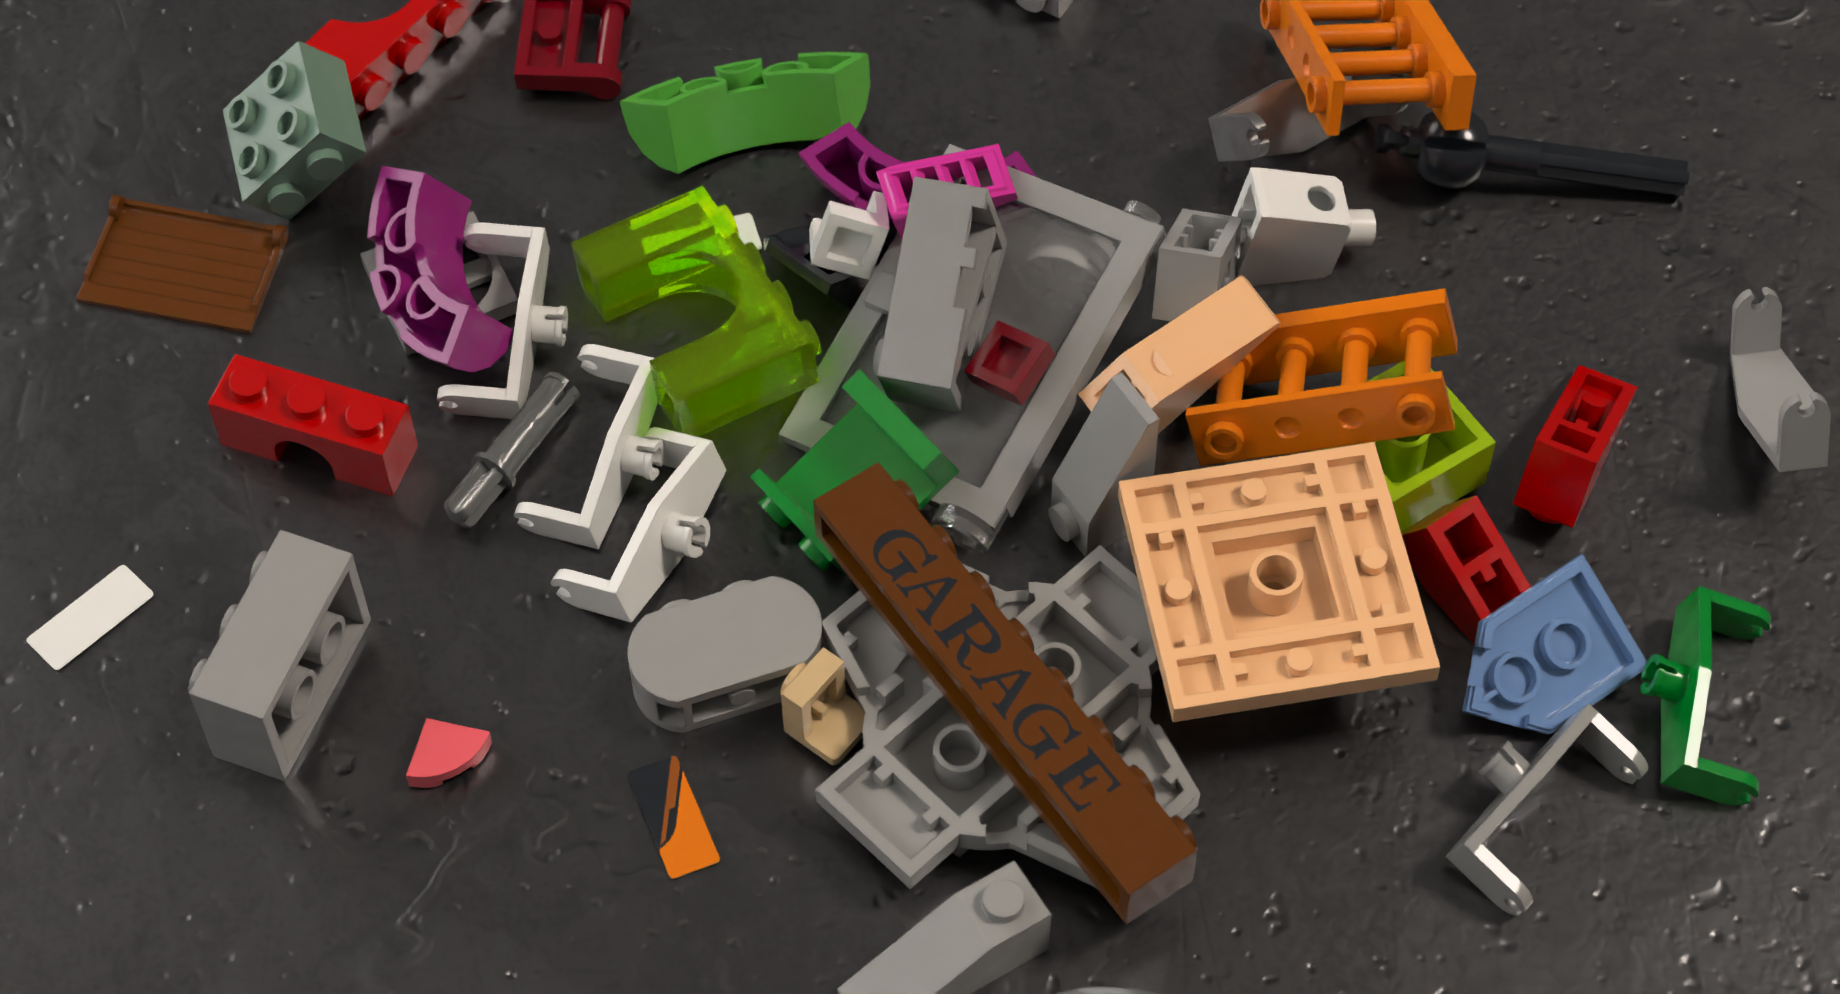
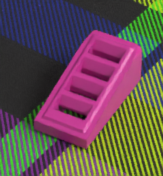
M999 144L901 163L877 171L876 173L891 218L901 241L903 240L909 208L906 198L911 196L914 176L951 183L956 179L965 177L967 185L981 187L976 172L988 168L994 185L983 188H988L994 207L1017 200L1018 197Z

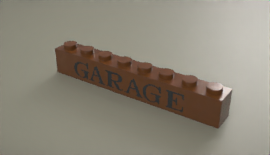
M878 462L813 500L815 535L1125 924H1128L1192 882L1198 846L1188 825L1179 816L1173 815L1169 817L1155 800V790L1146 774L1137 765L1127 766L1114 750L1113 738L1105 724L1095 715L1086 716L1074 701L1073 690L1064 674L1055 666L1049 668L1045 666L1034 652L1033 641L1023 624L1016 618L1008 620L995 605V596L986 579L977 571L969 573L957 558L955 545L948 533L938 524L931 527L919 512L918 501L907 483L902 479L894 481Z

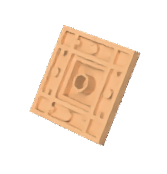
M1375 442L1118 482L1117 495L1173 722L1437 680L1440 664Z

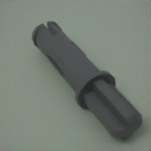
M549 372L543 378L540 386L486 452H477L471 459L473 468L444 502V508L447 511L446 516L453 523H458L464 528L473 527L502 491L509 492L516 485V473L571 405H574L580 398V393L574 385L568 387L565 392L562 391L569 382L566 377L560 373Z

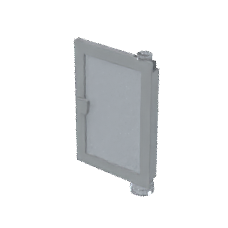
M949 144L943 155L965 150ZM1007 166L1018 199L995 207L1007 240V247L979 348L999 320L1048 342L1056 356L1023 406L972 384L971 381L969 382L961 413L892 401L960 471L927 503V505L937 508L931 520L932 526L940 525L948 533L953 543L980 554L987 553L1007 516L1012 518L1076 406L1080 398L1078 393L1089 383L1157 262L1155 254L1166 237L1164 227L1159 225L1160 216L1155 210L1144 203L1130 200L1125 208L1120 210ZM988 168L976 172L982 188L994 185ZM965 177L953 181V183L967 185ZM898 232L780 430L779 436L783 442L808 452L857 404L842 386L859 369L886 395L878 377L874 375L873 359L879 340L881 338L884 339L890 298L902 245Z

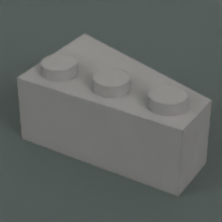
M914 176L897 272L890 298L884 339L881 338L879 340L873 359L874 375L878 377L887 397L891 401L958 413L962 411L970 382L964 370L979 349L1007 247V240L988 188Z

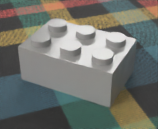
M280 530L269 551L264 550L257 556L251 569L249 587L240 603L231 605L226 611L221 622L220 638L208 659L204 658L198 662L189 682V695L213 757L285 782L371 621L352 553Z

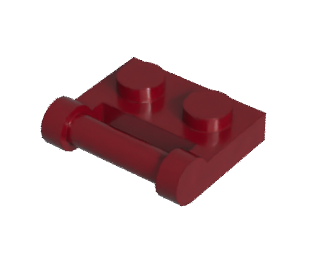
M524 0L514 70L516 89L588 92L593 97L604 100L617 97L621 92L623 77L618 69L623 21L627 20L630 16L632 0ZM585 14H594L601 18L595 63H578Z

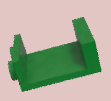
M860 369L842 386L857 404L782 478L774 482L760 468L750 476L765 492L766 495L758 504L784 530L793 522L805 535L797 544L802 551L824 572L833 564L847 577L849 576L815 535L813 500L879 462L894 481L902 479L907 483L918 501L920 511L960 472Z

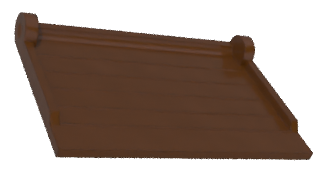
M118 195L111 197L108 206L109 217L84 272L83 283L76 297L77 302L246 334L252 333L288 241L289 231L287 226L278 224L274 226L130 200Z

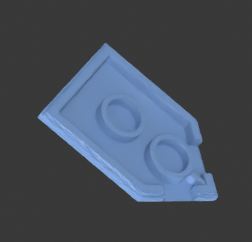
M1583 554L1564 564L1478 622L1462 708L1463 713L1547 735L1560 728L1587 704L1594 705L1643 671L1647 663L1646 659Z

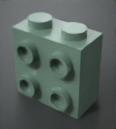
M297 41L278 60L271 63L265 72L240 95L234 97L229 105L223 109L242 202L287 220L292 219L367 153L345 61L301 41Z

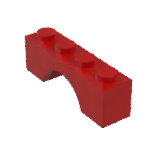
M410 0L397 12L375 21L356 23L331 19L305 44L345 61L358 119L360 120L368 111L378 108L385 100L387 94L408 74L419 70L426 58L447 38L455 36L462 29L468 18L482 5L492 0Z

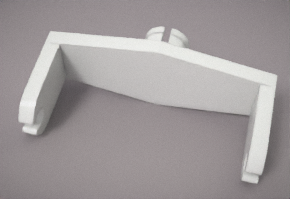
M483 222L472 223L466 226L464 239L467 240L466 247L489 255L526 258L517 304L507 389L449 384L438 389L437 401L440 402L439 408L453 414L513 419L527 402L537 344L549 343L564 346L566 334H563V332H567L568 309L567 306H543L550 252L545 228Z
M587 344L582 346L577 358L583 361L581 367L595 376L630 384V387L607 433L582 512L578 514L533 502H521L517 505L513 516L519 518L518 525L535 534L599 549L633 475L642 476L648 480H655L659 470L658 468H653L652 464L662 467L665 454L664 442L659 439L652 440L643 437L650 428L665 380L656 358L601 345Z
M653 427L647 431L643 438L659 439L664 442L665 454L663 465L676 468V470L648 503L611 579L607 580L570 569H560L550 584L554 587L560 586L556 594L562 600L580 609L632 623L684 555L693 558L702 555L701 547L693 546L691 543L699 544L703 547H707L709 543L710 525L709 521L704 518V515L726 472V468L712 440L659 427Z

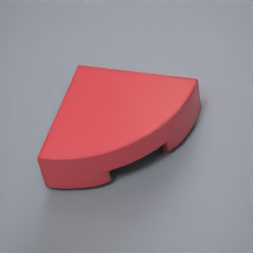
M426 718L406 774L408 785L417 788L443 785V780L452 778L469 767H476L484 759L492 744L490 731Z

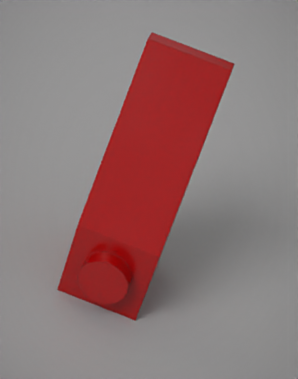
M1578 365L1534 442L1513 505L1528 510L1533 517L1550 524L1562 523L1573 528L1588 501L1638 387Z
M1477 495L1446 504L1401 533L1410 565L1426 592L1473 645L1475 644L1478 622L1531 587Z

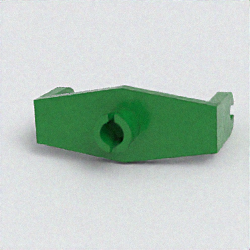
M1698 586L1676 607L1668 659L1658 654L1652 655L1648 659L1641 675V680L1645 682L1640 685L1642 694L1661 698V784L1727 805H1746L1750 803V795L1752 797L1759 796V781L1752 774L1698 756L1712 672L1711 630L1738 639L1750 640L1761 638L1762 628L1765 631H1769L1771 624V615L1763 607Z

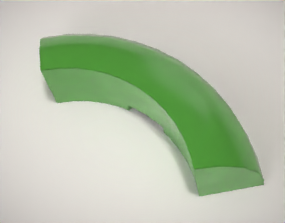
M855 52L799 53L798 61L781 62L763 69L761 58L715 66L716 77L698 78L684 84L680 77H676L637 92L621 100L620 104L629 134L641 152L660 168L679 174L709 159L747 148L791 141L820 140L849 121L857 129L866 110L870 91L868 53Z

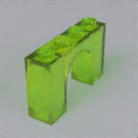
M703 186L571 242L580 285L605 322L665 296L681 292L714 294L728 300L737 307L731 318L714 332L649 361L657 402L677 432L699 437L819 383L815 356L821 354L822 350L813 326L806 319L801 322L798 321L793 314L792 302L783 284L779 280L771 283L766 276L765 266L756 246L752 242L746 244L742 242L739 238L736 222L729 208L725 204L717 206Z

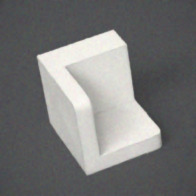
M873 191L866 210L829 201L823 219L813 218L809 228L811 265L870 280L889 231L888 209L884 194Z

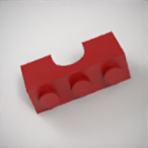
M234 354L208 402L221 445L278 462L288 442H296L321 454L331 464L335 479L390 496H394L418 448L409 405L238 354Z

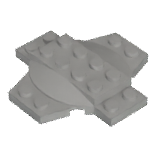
M1099 545L1055 584L1029 582L1028 590L1004 591L990 585L995 596V605L1008 620L1016 618L1023 624L1033 641L1034 652L1047 668L1055 666L1064 674L1073 690L1074 701L1086 716L1095 715L1105 724L1113 738L1114 750L1127 766L1137 765L1146 774L1155 790V800L1169 817L1177 815L1183 820L1199 805L1200 792L1160 724L1154 725L1150 718L1151 676L1159 669V664L1137 576ZM963 564L969 573L973 571L979 572L989 584V575ZM860 590L822 621L823 638L831 653L844 661L845 679L865 716L863 721V749L815 789L816 802L909 889L915 886L952 852L960 858L969 849L1001 850L1010 848L1096 887Z

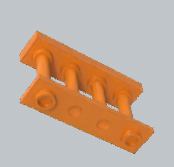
M1261 0L1260 18L1262 27L1265 30L1269 29L1306 97L1308 111L1315 113L1327 136L1339 135L1342 108L1345 105L1425 102L1428 108H1432L1445 131L1469 130L1477 75L1429 0ZM1373 19L1375 20V23L1360 24H1313V22L1322 21H1348ZM1391 46L1392 49L1383 51L1330 53L1328 50L1334 48ZM1408 74L1409 77L1346 81L1344 76Z
M1446 288L1275 314L1282 324L1210 388V391L1217 390L1216 403L1186 408L1185 415L1200 466L1455 430V421L1443 371L1431 372V358L1457 354L1458 338ZM1405 360L1404 376L1367 382L1368 367L1400 363ZM1342 371L1340 386L1304 391L1305 376ZM1279 380L1278 395L1242 400L1243 386Z

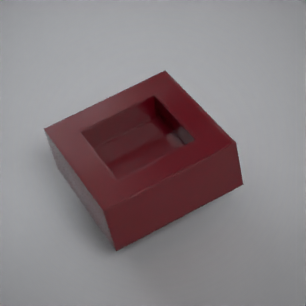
M998 320L964 372L972 384L1023 406L1056 354L1048 342Z

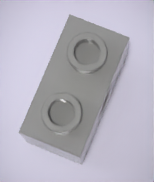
M1182 209L1159 247L1152 319L1164 320L1169 323L1236 279L1243 218Z

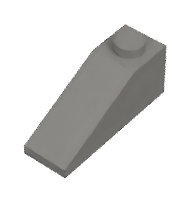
M1122 372L1112 377L1052 478L1051 507L1048 509L1050 522L1060 538L1066 542L1072 540L1085 557L1099 545L1105 548L1127 536L1117 495L1118 482L1154 476L1160 418Z
M1013 861L951 896L837 988L838 994H971L1049 950L1051 913L1016 862Z

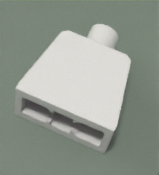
M1250 168L1232 216L1243 218L1236 278L1241 275L1245 276L1252 286L1325 278L1332 274L1344 246H1371L1376 235L1374 212L1371 209H1348L1342 182L1335 176L1267 168Z

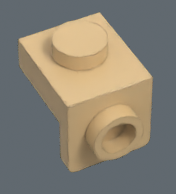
M823 647L808 664L801 662L796 665L784 680L780 690L784 732L829 764L838 765L863 738L865 715L859 703L846 694L844 661Z

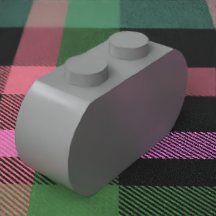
M775 576L757 581H737L726 586L721 592L695 600L679 599L664 605L659 611L646 614L638 622L630 636L627 655L636 703L642 713L654 724L677 733L688 732L780 703V690L790 671L801 662L808 664L823 648L822 619L816 602L805 589L790 580Z

